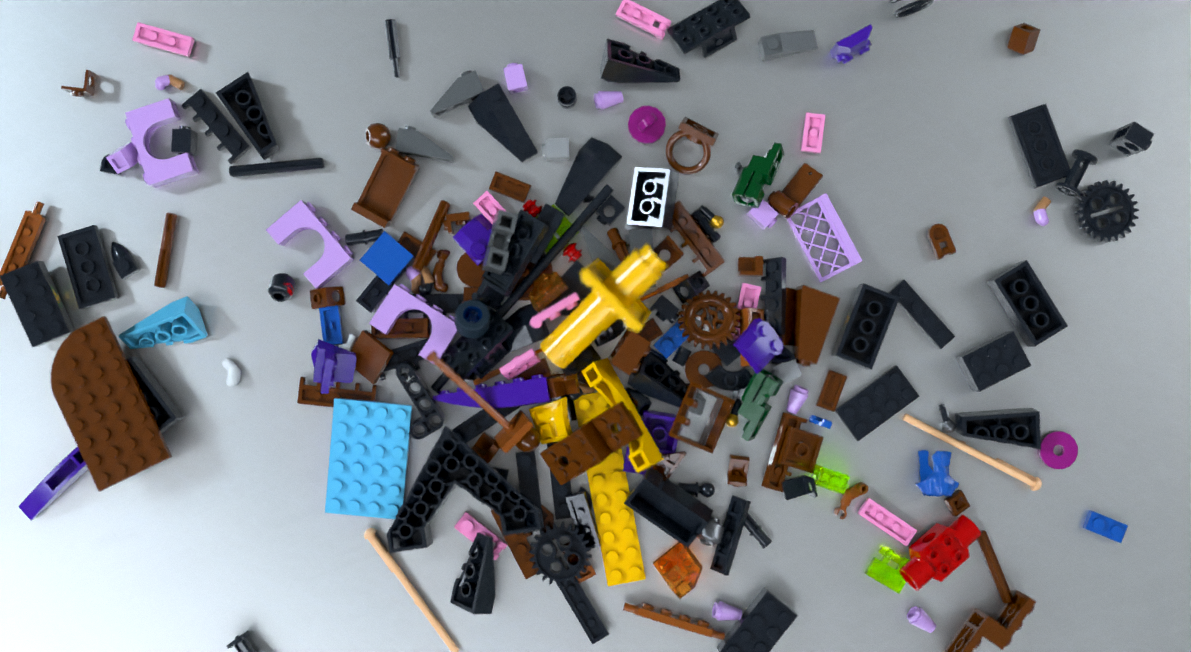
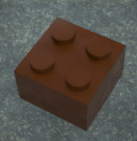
M627 328L608 357L610 364L630 376L632 372L635 373L640 367L641 363L639 361L642 356L646 357L650 352L651 342L647 337L636 332L634 329L630 330Z

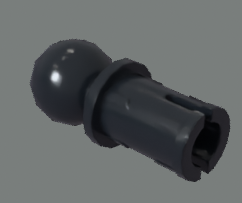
M679 482L678 484L680 488L690 495H695V497H698V493H701L702 496L708 498L715 493L714 485L709 482L703 483L701 486L698 485V482L696 484Z

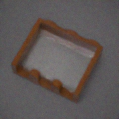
M691 381L668 435L713 454L735 400Z

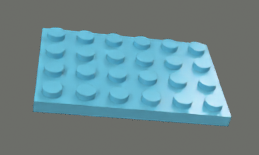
M345 398L334 399L325 513L396 519L405 499L413 405Z

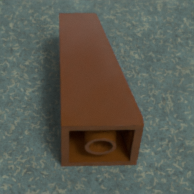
M805 285L796 287L792 353L797 364L810 367L811 364L817 365L840 298Z

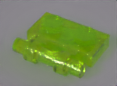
M880 546L878 553L883 555L881 560L873 557L865 574L899 594L906 583L899 573V569L910 560L906 557L898 556L890 548L886 549ZM890 560L898 564L896 569L887 565Z

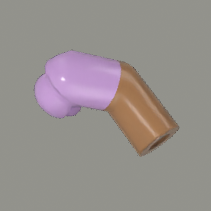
M169 74L157 77L155 87L158 90H163L166 86L172 85L182 90L185 82Z
M1043 197L1033 210L1035 221L1040 226H1045L1049 223L1046 208L1051 203V200L1047 197Z
M409 266L406 269V276L412 283L411 292L419 294L421 273L413 269L412 266Z

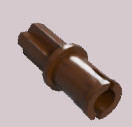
M612 228L608 230L607 235L612 243V249L616 251L622 263L630 254L626 248V241L622 239L618 228Z

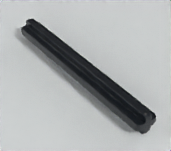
M310 158L230 166L229 174L232 177L322 169L324 168L323 158Z

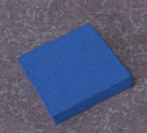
M384 231L362 256L360 261L390 286L415 256Z

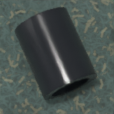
M680 345L672 361L684 367L692 352Z

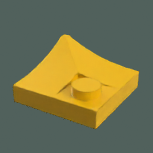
M567 397L529 408L535 428L540 433L542 445L560 441L572 433L567 410Z

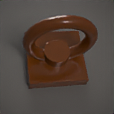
M685 116L678 127L679 131L669 138L665 154L669 165L674 170L682 174H695L704 169L711 157L710 146L714 145L719 134ZM686 137L690 141L702 145L703 157L698 164L685 167L675 160L673 147L680 138Z

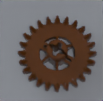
M707 290L706 294L701 292L699 296L693 297V300L686 299L688 305H681L684 311H679L678 313L681 317L678 319V323L681 324L679 330H684L682 336H688V343L694 340V347L701 343L702 350H704L706 344H708L710 350H712L713 344L720 349V342L727 346L726 339L728 338L733 341L732 334L738 335L736 328L741 327V324L737 322L741 321V316L736 315L740 313V309L735 308L737 303H730L731 297L724 298L725 293L718 295L717 290L713 294L710 293V290ZM701 309L703 310L701 315H696ZM720 311L723 315L724 320L718 319V313ZM707 312H708V318H709L710 321L712 322V327H711V323H709V321L707 320ZM695 318L701 321L700 327L697 326Z

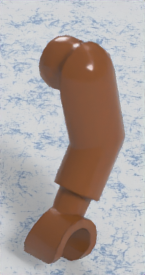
M860 482L846 489L840 501L841 505L834 509V514L838 515L841 510L842 515L840 519H845L847 506L849 507L852 499L868 492L867 484Z

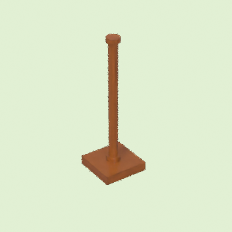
M432 351L427 356V361H432L503 427L494 438L506 454L534 426L522 410L510 421H507L437 356L436 351Z

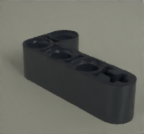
M402 361L396 369V376L421 415L412 423L410 428V435L414 439L420 440L440 429L444 424L445 415L437 401L433 400L432 393L414 364L410 361ZM403 367H404L405 369H407V368L410 369L409 372H408V375H407L406 372H404V373L401 372L402 369H403ZM412 383H418L421 389L419 391H414L411 389L410 385ZM427 399L430 401L431 405L429 407H423L421 405V400ZM434 415L439 416L441 422L433 423L431 417ZM420 425L424 428V432L417 433L414 427Z

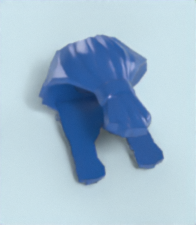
M926 450L918 451L920 482L915 483V485L924 496L940 497L944 495L951 497L959 486V483L949 475L952 452L936 451L932 455L934 465L932 470L928 465L929 452Z

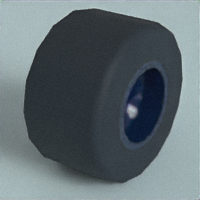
M468 300L458 306L455 311V326L462 336L473 339L478 338L489 329L490 312L484 303L478 300Z

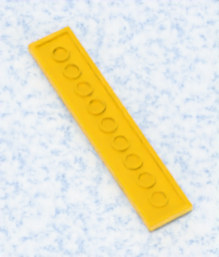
M599 392L584 394L577 400H573L578 428L611 408ZM614 423L616 430H618L617 423ZM621 448L610 454L601 463L587 470L608 586L646 579L634 513L631 508L624 504L630 492L626 472L623 471L624 459Z

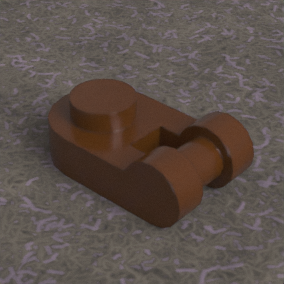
M943 224L931 226L927 235L935 258L940 260L944 258V255L955 254L956 249L946 226ZM944 242L945 247L941 248L939 243Z

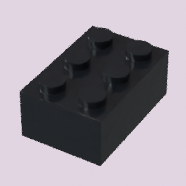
M635 167L627 224L636 228L671 231L679 173L671 169Z
M1014 331L1004 332L955 357L972 391L980 392L1031 366Z

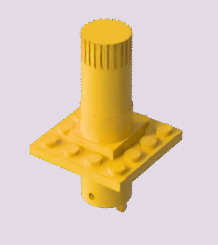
M648 244L640 250L636 248L614 271H611L599 258H596L580 273L582 281L594 289L540 343L541 349L551 362L565 369L618 318H623L625 320L624 324L630 330L634 329L638 332L643 327L652 312L639 298L662 277L661 271L668 266L665 261H662L653 253Z

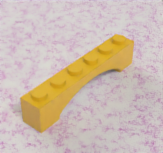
M608 358L595 361L583 369L581 372L590 388L596 389L611 407L623 401L644 433L639 438L628 443L630 450L628 457L636 472L644 471L662 461L663 457Z

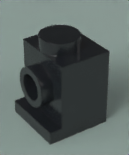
M661 295L649 310L651 312L655 310L657 312L655 315L661 321L667 320L673 324L679 317L677 312L680 309L665 296Z

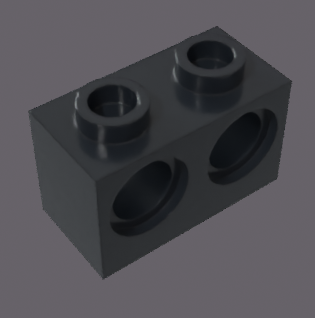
M1134 121L1119 128L1108 145L1128 157L1141 151H1146L1152 144L1151 139L1154 133Z

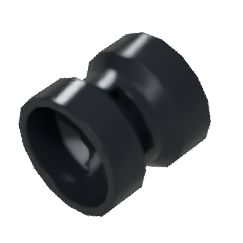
M564 86L558 91L559 105L565 109L574 107L577 101L575 90L572 87Z

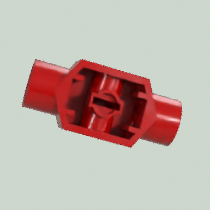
M961 515L948 527L936 523L909 547L910 561L899 569V573L916 591H919L932 578L942 582L970 557L968 547L981 536L980 530L965 515Z

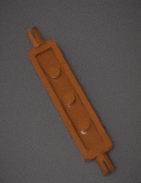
M36 201L33 211H25L1 268L0 275L28 264L46 221V218L40 214L45 205L44 203ZM0 278V298L6 299L7 291Z
M625 602L623 611L634 613V615L710 638L714 637L724 640L725 632L714 630L707 621L701 619L698 622L693 621L688 615L680 614V616L672 614L671 610L664 608L660 611L654 609V606L648 603L635 606Z

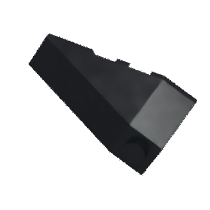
M611 39L606 40L600 67L601 79L616 83L680 81L679 68L660 59L654 61L646 56L647 53L643 51L640 54L630 50L631 46Z
M499 83L482 92L467 106L477 124L500 142L518 160L524 162L538 154L537 149Z
M591 137L578 151L555 205L569 217L620 163L622 156L609 144Z
M538 301L519 308L505 320L514 329V332L501 343L509 353L544 340L550 334L545 320L540 328H534L530 324L531 318L542 312Z
M651 348L646 357L642 356L639 361L641 363L640 367L635 373L632 372L630 374L627 384L644 395L680 408L690 383H685L679 377L680 373L678 370L674 371L667 364L668 360ZM697 391L694 400L698 401V406L696 408L691 407L689 411L701 415L706 400Z
M477 533L469 550V559L461 567L463 572L460 578L455 580L450 603L472 614H492L495 600L493 538L483 533Z

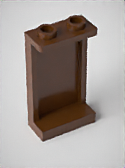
M390 146L388 148H381V156L358 202H355L351 208L354 212L383 228L389 227L420 167L415 164V159L399 155V151Z

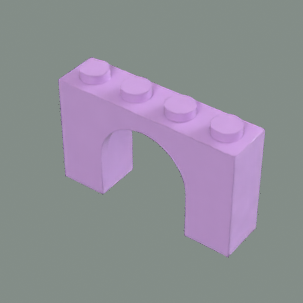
M168 98L125 113L127 117L125 123L132 132L133 137H131L133 146L137 148L139 154L137 155V160L143 166L145 172L143 173V178L146 184L157 188L199 174L193 155L184 153L161 160L153 155L150 148L151 137L158 128L181 120L176 102Z
M300 200L267 228L266 231L281 246H284L303 230L312 229L320 233L325 244L324 253L312 267L303 273L312 285L319 289L355 259L351 256L353 252L347 245L343 247L339 242L341 238L334 230L331 232L326 227L329 225L326 220L314 213L316 211L314 206L309 201L306 203Z
M394 284L369 324L388 335L404 312L421 310L431 320L432 333L419 355L426 359L432 351H436L437 356L441 358L458 333L455 326V317L449 315L447 318L442 315L443 310L436 305H433L431 308L425 304L427 300L417 294L414 297L409 294V288L402 284L399 287Z

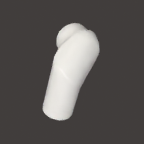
M349 334L346 343L334 346L351 351L358 337Z
M228 357L223 361L222 365L228 370L227 385L234 387L240 381L241 370Z

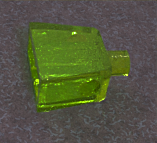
M815 464L814 471L810 474V477L814 478L817 486L844 494L850 475Z

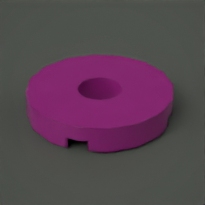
M1052 431L1041 438V450L1038 449V455L1046 466L1053 469H1065L1075 462L1078 455V446L1070 434L1063 431ZM1056 445H1060L1062 448L1060 455H1055L1053 452Z

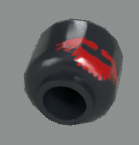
M286 273L275 274L271 278L268 287L269 295L277 302L291 299L296 286L295 280Z

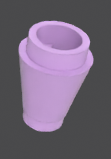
M598 91V93L594 94L595 106L597 109L601 108L603 110L623 103L622 92Z
M795 384L790 390L786 410L797 414L808 398L809 390Z
M722 601L719 603L715 602L712 609V617L718 621L740 620L742 609Z
M914 606L908 611L907 619L910 624L929 633L935 630L936 623L921 607Z

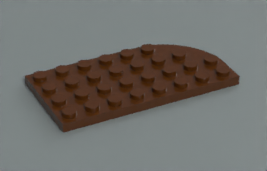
M103 316L73 331L60 345L54 357L51 368V388L94 483L100 492L172 458V455L107 317Z

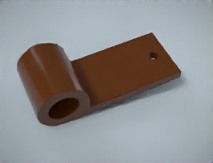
M804 163L782 192L780 190L773 191L769 195L768 204L786 219L790 218L823 178V175Z

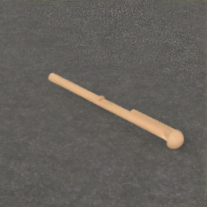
M908 414L903 416L902 420L1030 485V490L1037 491L1041 488L1042 481L1039 477H1034L999 458L994 459L972 448L964 441H959Z
M368 528L364 533L365 540H369L390 571L394 572L413 598V602L421 609L451 652H459V648L375 534L378 530Z

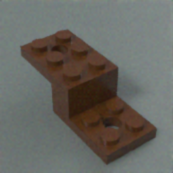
M623 401L584 423L570 435L543 450L540 455L559 484L563 485L601 463L610 454L639 438L644 433ZM614 423L620 426L621 431L614 428ZM562 456L568 459L569 464H566L562 460Z
M1016 590L1013 594L1014 600L1006 604L996 620L975 608L945 652H972L980 646L982 637H985L1003 650L1004 647L1011 643L1013 634L1020 630L1025 617L1032 613L1036 601Z

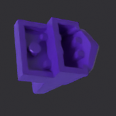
M318 339V342L311 350L314 365L313 382L321 383V393L329 394V388L334 386V382H353L356 354Z

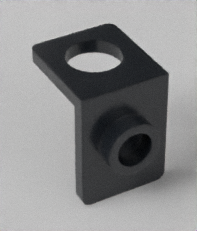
M698 271L675 286L673 290L684 304L686 299H692L707 289L710 284L703 277L702 272ZM681 287H685L688 290L689 294L687 297L681 294Z
M801 475L781 483L785 500L806 494L814 498L818 497L815 480L809 476Z

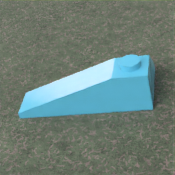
M188 296L169 303L119 334V338L130 349L154 347L155 344L160 343L173 345V342L183 341L184 344L192 343L207 337V331L200 310Z

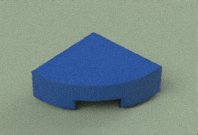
M815 415L810 416L809 422L828 429L831 428V421Z

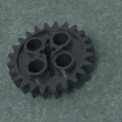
M1108 180L1102 181V184L1099 181L1094 183V185L1087 186L1088 190L1081 191L1084 196L1077 198L1081 203L1074 204L1075 207L1079 208V211L1074 212V214L1079 215L1075 222L1082 223L1078 228H1085L1084 235L1091 233L1090 239L1097 237V242H1102L1104 239V242L1108 243L1111 240L1113 242L1118 241V237L1120 239L1125 238V233L1132 232L1129 227L1136 226L1132 220L1139 218L1134 215V212H1138L1139 209L1134 208L1138 201L1131 200L1135 195L1127 194L1129 188L1122 190V183L1116 186V181L1109 183ZM1111 195L1115 198L1114 204L1110 201ZM1092 201L1097 204L1096 210L1092 207ZM1116 206H1122V209L1116 210L1093 218L1091 217V214L1107 210ZM1116 214L1120 215V222L1116 220ZM1098 219L1103 223L1102 228L1098 226Z
M554 522L553 528L546 525L547 531L539 530L541 536L535 535L534 538L537 542H531L530 544L535 547V549L529 551V553L534 554L529 559L530 561H535L532 569H539L536 575L542 573L544 575L543 581L547 577L550 578L549 584L556 580L557 586L560 585L561 581L567 586L569 579L572 583H575V576L581 579L582 575L580 572H587L584 565L590 566L591 564L586 560L592 558V554L587 553L592 549L591 546H586L589 539L583 540L585 532L578 534L579 527L572 530L571 523L568 528L565 527L564 522H562L560 527H558L556 522ZM567 536L570 539V544L563 545L560 542V538ZM553 538L556 539L559 550L561 552H565L563 558L566 564L569 566V569L565 568L562 557L556 555L558 553V548L552 541ZM550 545L553 552L550 554L545 553L543 546ZM570 554H576L579 561L572 563L568 557ZM554 562L559 563L561 570L554 571L551 564Z

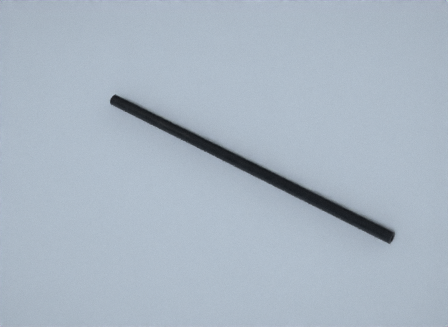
M605 185L498 308L496 313L503 318L609 197L614 191L609 185ZM443 372L431 385V388L438 393L450 378Z

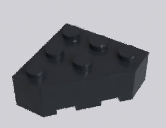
M577 260L538 301V304L546 310L576 292L580 299L577 301L578 305L569 311L567 308L560 311V316H569L594 289L592 286H587L581 279L580 273L585 267Z

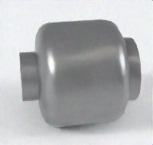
M711 517L707 526L698 534L697 538L700 539L701 544L714 547L715 544L721 542L724 526L719 523V519Z

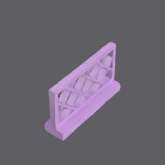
M827 193L799 207L793 215L797 213L805 215L802 226L794 224L791 218L787 219L820 282L862 262ZM818 203L821 208L819 217L808 214L810 206ZM807 208L806 213L800 212ZM807 216L818 219L815 230L804 227ZM820 220L829 223L828 234L817 231ZM796 227L801 228L800 233H798ZM803 229L814 232L811 243L802 240L801 234ZM816 233L827 236L824 247L813 244ZM829 237L838 240L837 251L826 248ZM805 244L810 245L809 250H807ZM812 246L823 249L820 260L811 257L810 250ZM840 246H841L842 250L844 251V253L839 252ZM825 250L836 253L833 264L822 261ZM838 254L845 255L849 264L843 267L835 265ZM814 261L819 262L818 266L815 265ZM821 263L832 266L830 273L824 277L819 272Z

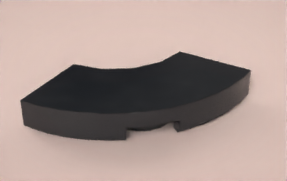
M718 364L704 377L720 389L737 391L748 386L752 375L745 367L738 371H728Z

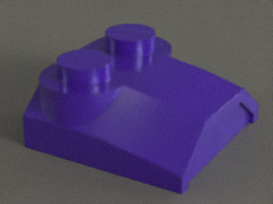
M870 24L836 42L830 50L832 58L836 59L838 63L842 62L845 65L854 59L853 56L859 53L861 56L870 51L869 47L872 43L869 37L873 28Z
M479 214L453 236V240L477 266L484 262L492 224L482 214Z
M760 318L754 319L733 344L756 374L775 355L781 354L784 347L783 341L771 325Z
M654 410L643 411L642 421L660 453L676 452L678 440L668 435L676 415Z

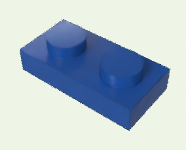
M340 306L319 308L323 341L333 345L344 344Z
M678 321L653 345L666 359L688 338V336H682L684 330H679L681 324Z
M1089 510L1083 525L1084 529L1122 543L1128 527L1126 524Z

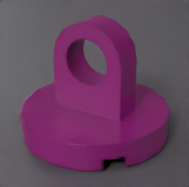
M641 106L635 109L628 121V130L631 137L642 144H653L663 136L666 127L662 112L652 106Z

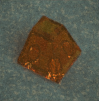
M680 542L653 562L665 582L679 599L696 587L703 568L690 548H687Z

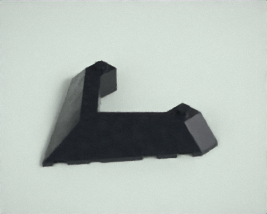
M445 425L441 436L428 456V460L415 480L408 497L402 504L395 521L389 528L387 540L390 553L427 548L433 544L430 523L457 485L472 494L471 496L482 504L487 505L500 516L503 536L542 530L539 509Z

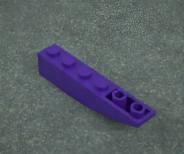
M543 374L531 376V380L525 381L524 378L513 379V383L507 384L505 381L494 382V386L487 387V384L475 385L474 389L493 408L520 407L552 401L547 383L549 378L543 377ZM457 388V392L450 393L449 390L439 391L438 395L432 396L433 400L482 408L461 388Z
M78 446L18 506L31 521L88 470Z

